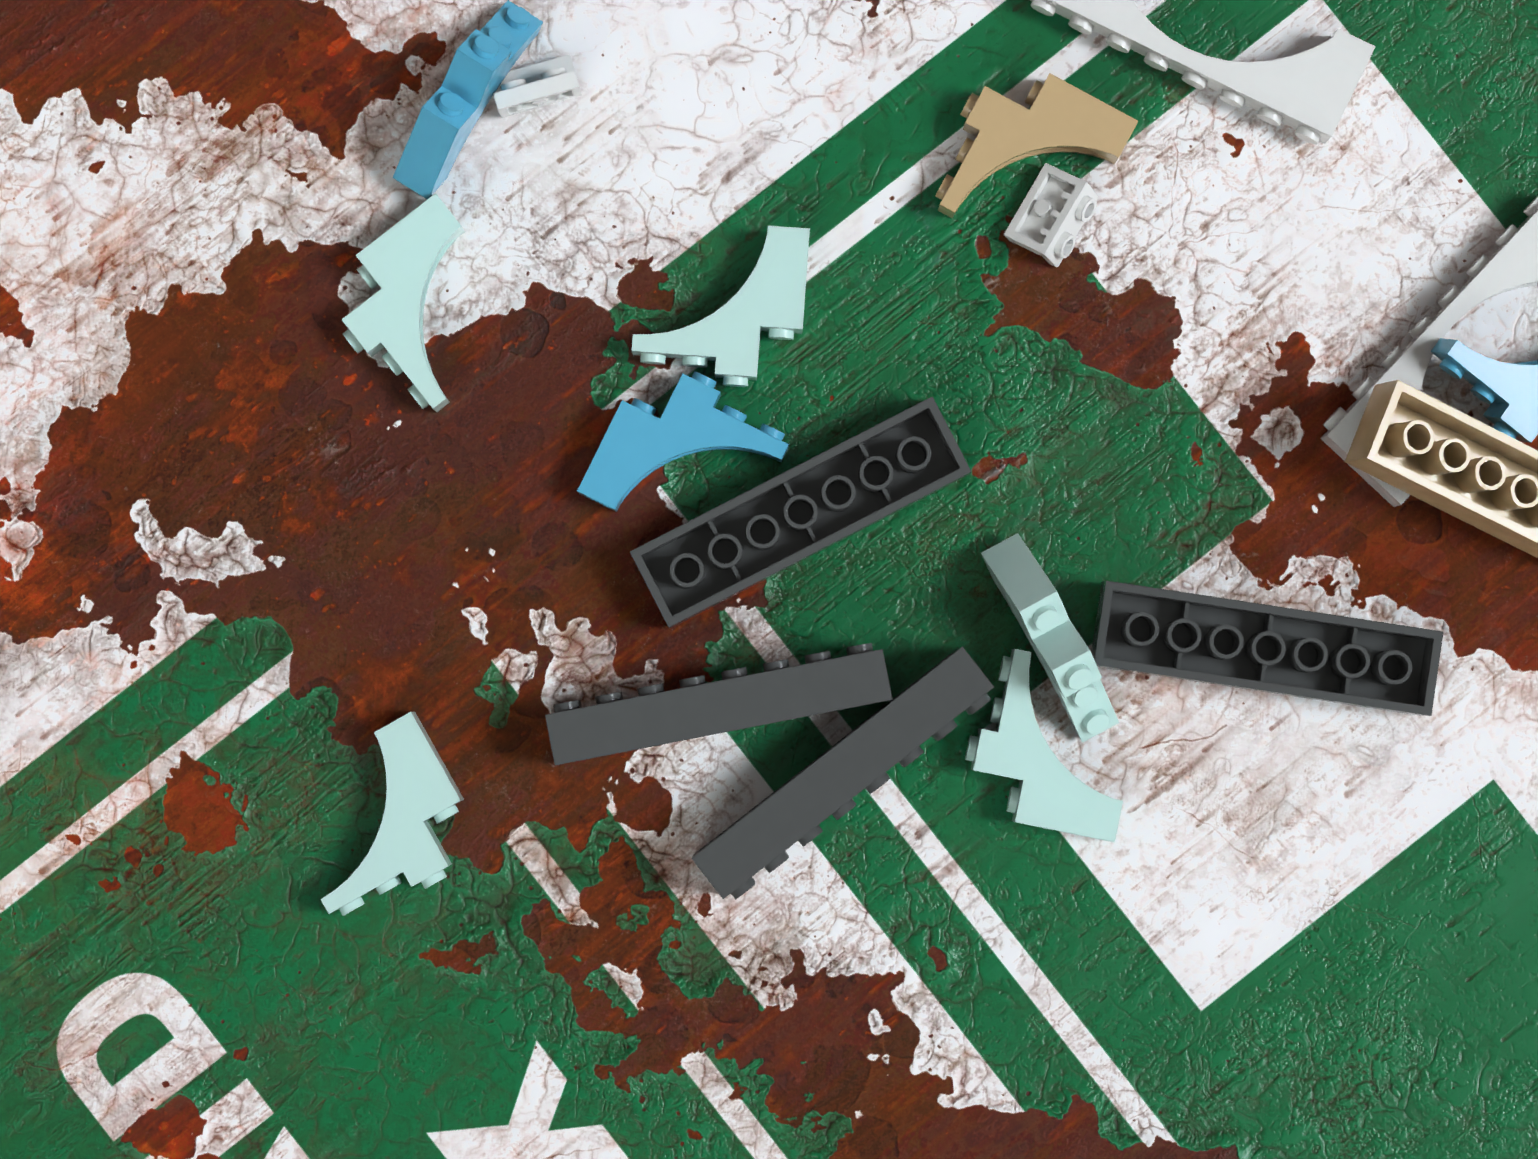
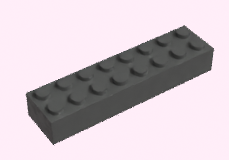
M932 396L630 551L667 626L672 628L968 476L971 470Z
M1106 580L1101 582L1091 653L1097 667L1406 714L1431 716L1443 631Z
M872 643L846 648L847 656L831 659L830 651L804 656L806 664L789 667L788 659L764 663V672L752 675L747 674L746 667L721 672L722 680L706 683L704 675L679 680L680 689L665 691L663 684H656L637 688L639 697L624 700L622 692L595 696L597 705L583 708L581 700L554 704L555 713L545 715L554 764L560 765L893 700L883 649L873 651Z
M963 646L957 648L894 697L893 700H890L697 851L691 859L722 899L731 894L736 900L755 885L756 881L752 876L765 867L770 873L789 858L786 850L794 843L799 841L804 847L822 833L823 830L819 824L826 818L833 815L838 820L853 809L857 804L852 798L863 789H866L871 794L890 779L886 771L898 762L902 767H906L924 753L920 745L932 736L935 741H939L958 726L953 720L964 710L968 715H972L991 700L987 692L993 689L994 686Z

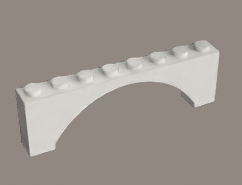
M1030 0L1032 1L1030 6L1036 11L1047 16H1053L1054 13H1057L1069 19L1068 24L1073 29L1087 35H1091L1092 31L1106 37V43L1112 48L1124 53H1129L1131 49L1145 56L1144 62L1149 66L1161 71H1166L1167 68H1170L1182 74L1181 79L1188 85L1201 90L1207 86L1221 93L1219 98L1227 104L1237 108H1242L1244 104L1258 111L1257 117L1264 122L1274 126H1280L1281 123L1296 129L1294 134L1298 138L1315 145L1319 141L1326 143L1333 136L1376 47L1337 28L1326 42L1292 56L1269 61H1228L1203 55L1172 40L1148 20L1133 0Z
M1538 196L1524 209L1523 212L1528 216L1518 228L1511 224L1495 240V243L1499 246L1496 252L1490 258L1483 254L1466 271L1471 277L1461 289L1456 285L1452 286L1438 301L1442 309L1431 320L1426 315L1409 332L1414 339L1406 348L1402 350L1399 346H1396L1380 364L1385 370L1374 381L1368 376L1352 393L1357 400L1346 411L1339 407L1323 424L1328 431L1320 439L1344 461L1376 384L1400 380L1421 391L1423 378L1433 356L1431 350L1440 338H1444L1460 318L1470 309L1497 294L1538 285ZM1349 465L1393 507L1402 505L1410 496V494Z

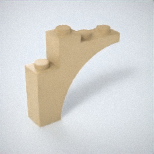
M1049 73L1044 84L1038 80L1034 83L1025 100V103L1031 105L1030 110L985 86L980 96L974 93L970 95L960 114L967 118L963 130L974 135L976 138L974 141L968 137L966 138L955 159L962 163L955 177L947 174L935 196L942 200L938 211L953 218L963 201L980 183L996 171L1028 157L1059 152L1078 153L1101 158L1115 164L1134 131L1138 120Z

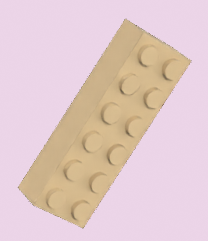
M1400 380L1376 384L1345 463L1538 558V450Z

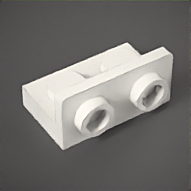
M569 55L511 70L496 92L493 93L501 118L582 95L573 62Z
M1045 163L1005 231L1004 236L1009 241L1042 256L1050 265L1058 267L1063 258H1067L1071 254L1075 246L1076 236L1084 222L1089 221L1093 216L1097 206L1098 195L1086 181Z

